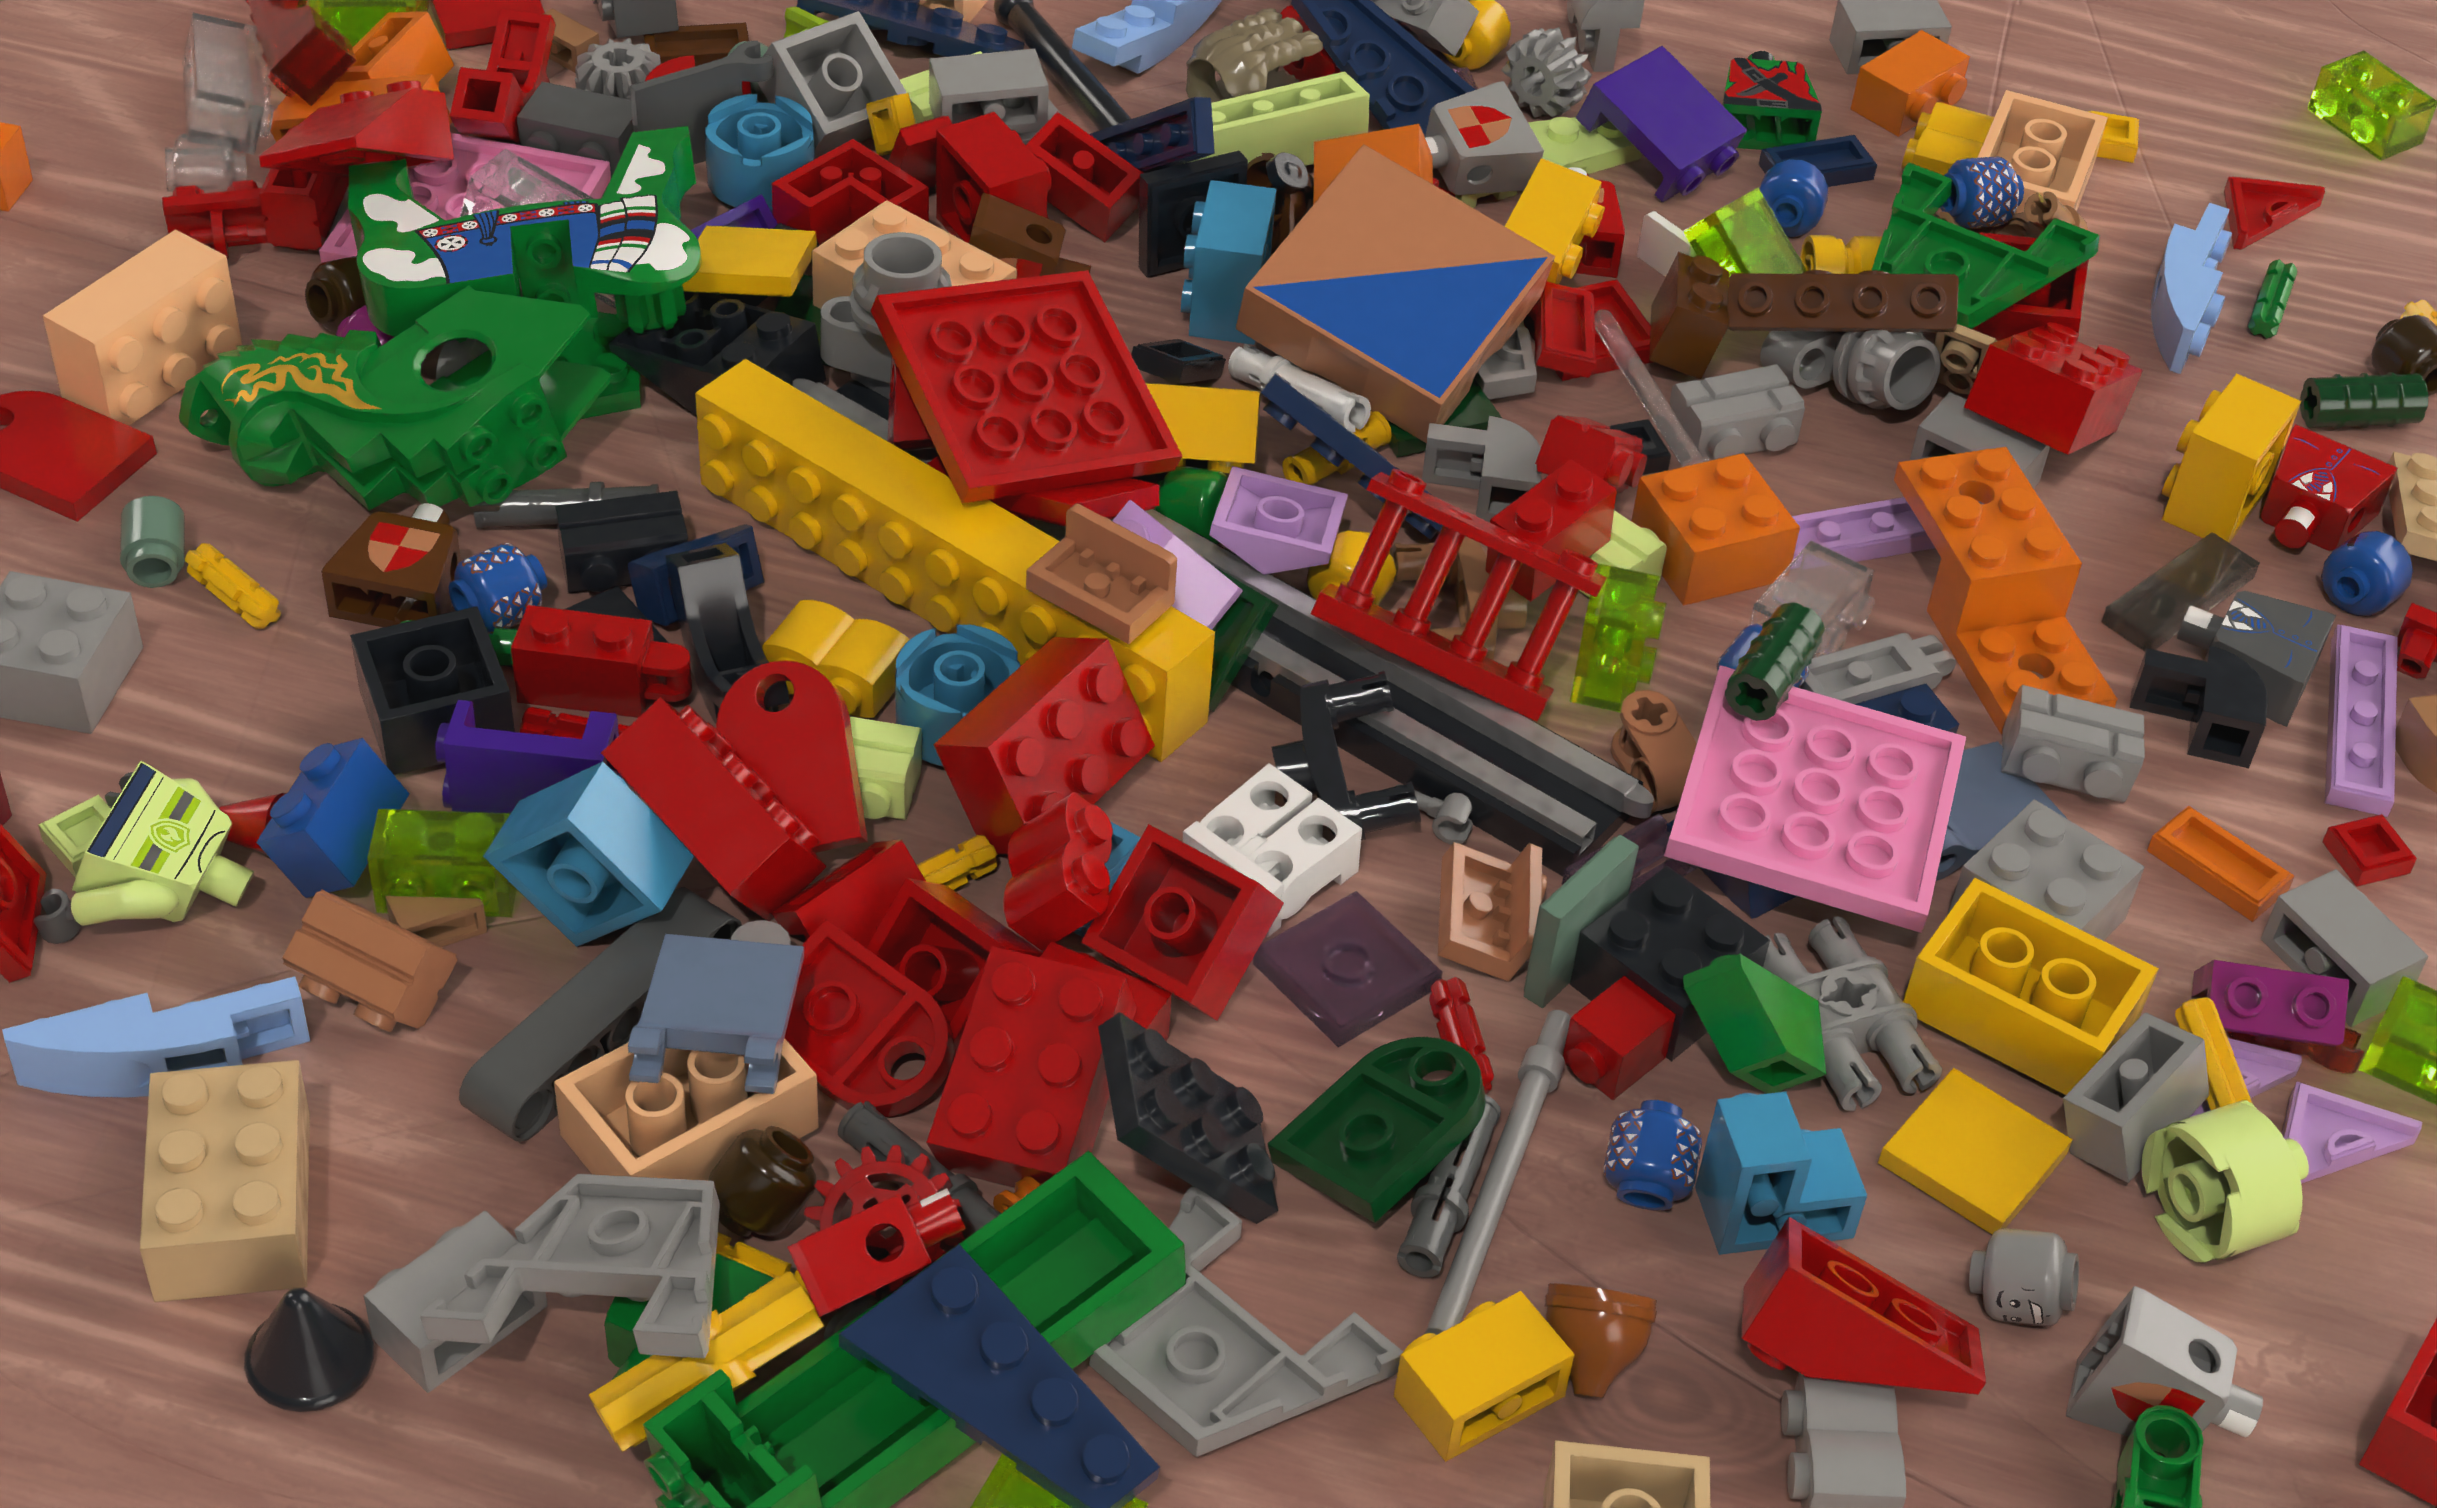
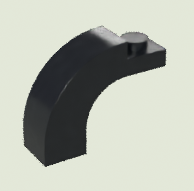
M726 543L665 555L672 595L685 648L690 653L691 668L696 683L715 723H717L721 703L731 686L746 672L762 664L769 663L759 643L751 617L740 556ZM786 681L775 682L767 689L764 695V706L769 712H778V705L790 703Z

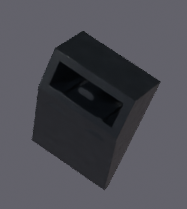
M684 291L686 312L684 315L677 316V321L672 329L666 330L663 327L646 329L641 334L635 333L628 327L608 343L611 352L627 362L628 365L696 416L695 393L744 359L749 360L792 386L795 379H807L822 384L826 381L815 323L788 316L782 312H774L742 303L736 299H728L706 292Z

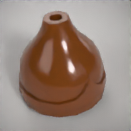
M1558 1283L1548 1284L1544 1306L1547 1307L1546 1321L1575 1354L1570 1372L1574 1394L1604 1398L1608 1387L1614 1379L1634 1362L1646 1347L1651 1334L1652 1324L1655 1323L1657 1315V1300L1641 1295L1595 1287Z

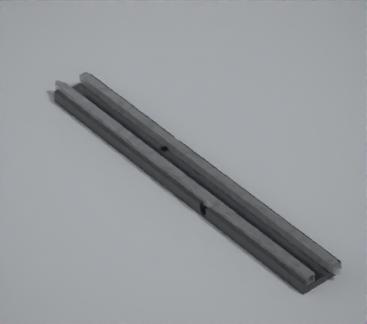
M851 373L852 379L834 391L820 382L815 383L807 379L793 380V387L887 441L890 383ZM936 448L905 450V452L926 464L939 455ZM1155 509L1146 510L1149 515L1210 564L1279 605L1231 683L1235 688L1301 725L1300 695L1302 685L1328 679L1330 685L1385 671L1394 711H1383L1339 722V729L1333 730L1337 746L1402 784L1412 781L1415 791L1429 797H1436L1444 801L1449 794H1464L1472 805V811L1468 818L1474 826L1519 852H1522L1528 843L1542 847V865L1566 879L1572 877L1630 816L1638 818L1650 817L1654 798L1643 787L1644 782L1528 717L1311 615L1310 613L1316 602V599L1271 574L1263 575L1236 554L1155 511ZM1033 518L1025 520L1058 541L1065 537V526Z

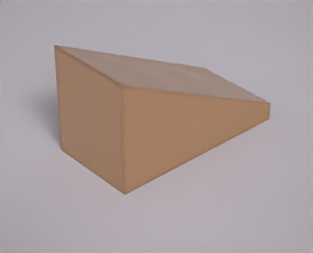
M385 896L390 922L441 947L487 933L484 904L480 898Z

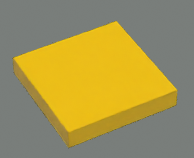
M706 225L698 238L702 258L701 267L690 280L683 284V290L688 292L790 297L793 295L812 260V250L817 248L816 231Z
M1953 1067L1882 1148L1878 1164L1993 1235L1995 1231L2000 1228H2006L2068 1154L2073 1139Z

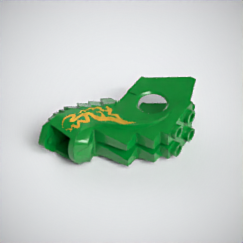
M468 285L415 320L416 324L381 345L376 332L349 330L345 337L319 333L316 338L287 334L282 341L251 339L252 345L237 346L236 350L218 353V359L203 365L204 370L186 381L181 399L179 421L191 434L201 439L230 446L232 457L242 471L251 480L264 486H283L285 484H292L297 479L316 472H327L368 510L402 493L410 494L421 504L429 503L438 507L458 498L469 507L484 501L487 504L495 505L504 501L514 488L540 476L568 457L562 443L563 439L613 378L609 372L600 366L556 360L591 318L590 313L581 305L477 291ZM458 338L476 339L488 347L489 350L448 377L443 375L430 385L426 384L421 376V364L426 355L436 346L448 340Z

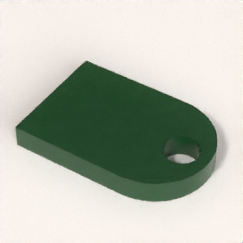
M1411 1037L1384 1044L1359 1060L1267 1143L1271 1161L1283 1170L1375 1223L1476 1128L1483 1116L1486 1104L1480 1068L1469 1052L1447 1040L1432 1037ZM1445 1070L1452 1072L1447 1078L1438 1081L1422 1079L1434 1071Z

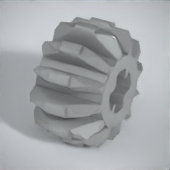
M1559 27L1555 29L1550 28L1546 31L1542 28L1534 29L1523 35V39L1512 44L1506 52L1509 61L1506 62L1501 71L1511 78L1508 89L1509 91H1515L1519 96V108L1530 105L1534 118L1547 114L1551 117L1560 116L1570 110L1571 106L1580 102L1583 96L1587 94L1584 85L1588 83L1592 74L1582 67V64L1589 54H1578L1575 50L1576 37L1564 39Z
M608 38L605 45L590 44L588 52L577 56V65L575 67L576 89L631 100L630 85L644 82L647 75L661 64L660 55L651 52L649 44L633 45L630 38L623 42H614Z

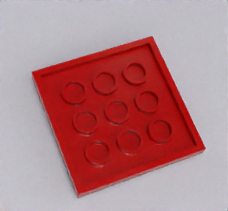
M1088 270L876 296L870 311L961 503L1175 471L1183 457Z

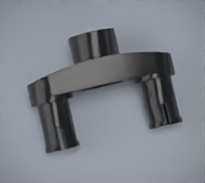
M1385 671L1330 685L1328 679L1302 685L1300 707L1303 740L1271 747L1276 768L1310 791L1312 796H1317V798H1320L1361 827V841L1366 840L1365 833L1411 822H1421L1412 781L1406 782L1403 785L1355 795L1354 790H1347L1333 730L1339 729V722L1383 711H1394ZM1283 796L1284 803H1286L1287 799Z

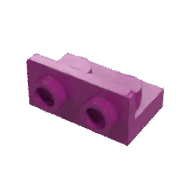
M2212 960L2194 971L2191 997H2208L2214 1001L2225 1031L2332 1047L2338 1046L2344 1041L2349 979L2220 960Z

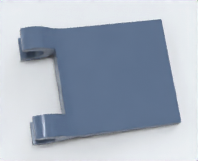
M1998 741L1963 750L1936 881L1949 876L1967 863L2034 799L2066 818L2034 781L2001 772L2004 748H2002Z
M665 934L639 1023L632 1028L629 1038L628 1053H634L629 1081L659 1083L663 1072L666 1048L745 1055L744 1063L749 1064L745 1091L774 1094L778 1081L783 1041L804 959V946Z

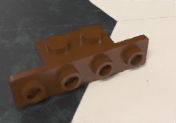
M1810 270L1801 274L1733 273L1729 277L1728 329L1731 331L1865 332L1887 330L1888 332H1954L1957 329L1959 278L1955 274H1889L1877 270L1863 271L1858 274H1833L1822 270Z

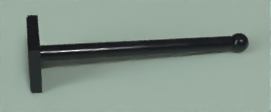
M994 0V12L997 19L1004 25L1012 27L1030 49L1036 50L1042 64L1099 130L1131 120V117L1037 11L1033 0ZM1240 151L1140 174L1138 268L1146 277L1184 268L1185 245L1187 235L1192 234L1195 202L1206 201L1210 180L1247 185L1248 159Z

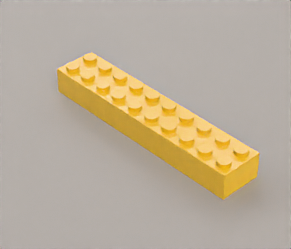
M744 359L695 393L701 484L707 487L713 494L722 496L750 513L756 520L765 522L793 539L802 548L813 551L839 567L845 574L856 577L884 594L891 602L900 604L927 620L939 631L948 634L957 633V625H975L995 631L1013 644L1018 652L1017 660L1020 665H1023L1053 637L1108 638L1154 742L1155 747L1147 754L1160 762L1164 761L1208 722L1215 631L1171 606L1130 644H1127L1027 590V569L1060 541L990 500L961 503L950 477L747 359Z

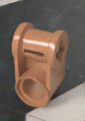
M1650 690L1635 691L1629 694L1622 703L1620 718L1623 726L1614 734L1610 751L1613 759L1624 772L1644 782L1643 787L1654 798L1651 813L1679 805L1697 743L1678 714L1674 703L1668 697Z

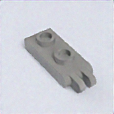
M1901 633L1812 658V663L1808 665L1809 675L1799 688L1856 704L1926 683L1932 690L1941 682L1943 676L1953 671L1956 666V660L1948 651H1942L1943 644L1935 635H1928L1913 640L1908 633Z

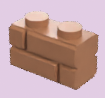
M322 889L315 893L301 920L303 923L302 928L296 930L282 957L284 965L304 974L298 987L333 1004H336L341 994L359 1002L353 1015L389 1032H392L397 1021L417 1029L425 1025L439 998L437 995L438 991L444 988L458 961L456 958L457 954Z

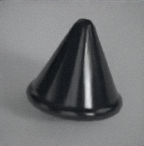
M293 1288L284 1294L269 1318L256 1329L249 1339L244 1354V1370L248 1383L257 1395L269 1404L283 1410L297 1412L317 1411L334 1406L348 1398L361 1386L369 1374L374 1359V1342L367 1326L361 1318L350 1310L331 1304L304 1288Z

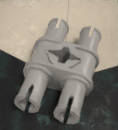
M1837 916L1833 918V924L1838 930L1837 933L1831 926L1829 919L1823 920L1811 930L1808 936L1809 943L1828 968V970L1814 974L1808 973L1785 934L1774 933L1773 939L1778 945V949L1774 946L1770 936H1766L1770 939L1763 968L1819 1001L1827 1073L1824 1076L1845 1110L1855 1111L1857 1105L1852 1099V1095L1855 1096L1862 1109L1874 1102L1882 1091V1085L1874 1077L1860 1054L1874 1050L1881 1052L1906 1093H1916L1917 1086L1912 1080L1913 1077L1919 1084L1921 1091L1932 1086L1942 1074L1941 1065L1933 1057L1916 1031V1011L1910 1004L1902 1001L1888 979V969L1885 964L1875 957L1867 956L1843 917Z

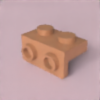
M1076 503L1066 512L1065 537L1027 569L1026 589L1121 641L1130 644L1174 604L1177 557L1160 545L1152 543L1110 519Z
M1453 842L1442 856L1438 956L1508 982L1512 979L1522 965L1530 959L1539 906L1547 887V876L1542 874V847L1528 843L1511 864Z

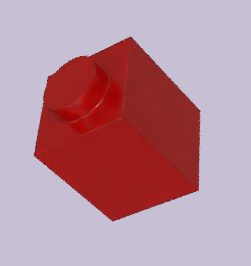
M1623 976L1570 1018L1563 1052L1565 1064L1571 1068L1580 1080L1592 1084L1611 1100H1615L1666 1058L1676 1014L1626 976Z

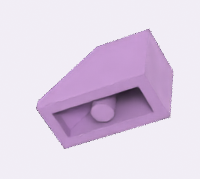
M1129 500L1114 518V523L1152 543L1160 545L1177 557L1175 602L1172 607L1212 630L1243 590L1132 500Z

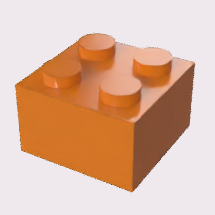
M1744 453L1639 478L1631 522L1641 528L1650 529L1658 536L1659 540L1666 544L1667 550L1661 575L1683 606L1788 580L1800 526Z

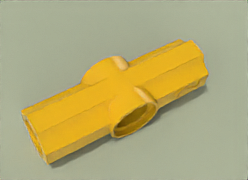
M789 1271L780 1277L777 1276L755 1292H751L743 1300L719 1314L717 1310L712 1311L709 1351L705 1358L652 1355L593 1391L588 1397L609 1434L623 1453L647 1440L643 1426L646 1421L719 1369H722L730 1378L734 1392L757 1376L754 1372L755 1370L823 1329L824 1325L804 1288L796 1280L792 1272Z

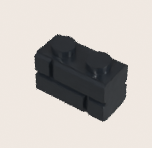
M678 491L555 506L559 548L568 594L584 591L602 592L616 586L632 585L628 570L629 562L650 553L688 542L687 529Z

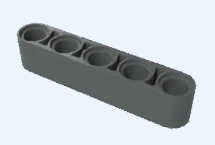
M686 887L675 889L661 912L637 921L470 1068L459 1090L461 1105L518 1142L529 1140L558 1115L554 1087L555 1080L629 1042L632 1028L639 1023L665 934L731 940L732 934L738 927L742 926L741 921Z

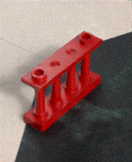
M1392 469L1390 476L1383 472L1378 473L1371 478L1366 490L1386 500L1349 581H1342L1339 587L1330 583L1320 591L1310 614L1538 722L1554 691L1553 688L1542 684L1545 676L1541 671L1579 590L1597 597L1607 577L1596 573L1598 564L1585 555L1573 550L1564 549L1560 556L1425 493L1424 490L1427 484L1412 474L1399 469ZM1408 510H1411L1443 526L1405 609L1398 608L1394 614L1373 604L1375 595L1371 591ZM1466 536L1498 551L1499 555L1462 634H1455L1453 639L1449 640L1430 631L1432 623L1427 618ZM1523 563L1555 578L1556 582L1518 662L1511 661L1509 667L1487 658L1488 649L1484 644Z

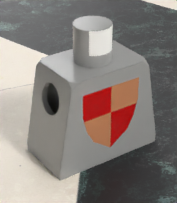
M1504 81L1496 82L1437 103L1431 109L1425 139L1432 154L1433 169L1438 168L1450 192L1456 195L1522 191L1525 189L1537 164L1543 157L1544 150Z
M2134 1286L2078 1357L2066 1416L2129 1437L2138 1417L2146 1409L2157 1405L2173 1406L2190 1415L2197 1422L2202 1432L2212 1423L2246 1438L2251 1434L2258 1422L2262 1411L2263 1398L2258 1394L2232 1384L2237 1355V1347L2232 1339L2146 1290Z

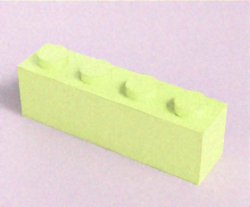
M1344 71L1212 102L1215 154L1197 160L1240 151L1248 159L1249 163L1254 158L1262 156V153L1277 155L1285 152L1297 156L1305 166L1314 164L1315 141L1368 133L1370 94Z

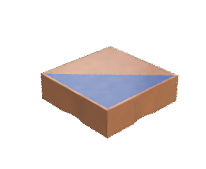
M1363 144L1245 287L1235 329L1303 370L1323 376L1344 390L1366 397L1370 402L1373 412H1380L1388 421L1427 443L1429 423L1445 424L1469 392L1473 379L1480 367L1495 352L1502 349L1540 299L1555 256Z

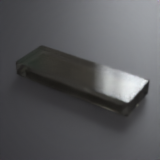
M2211 532L2108 605L2101 622L2143 651H2146V648L2156 650L2178 634L2190 605L2208 612L2251 581L2256 575L2260 562Z

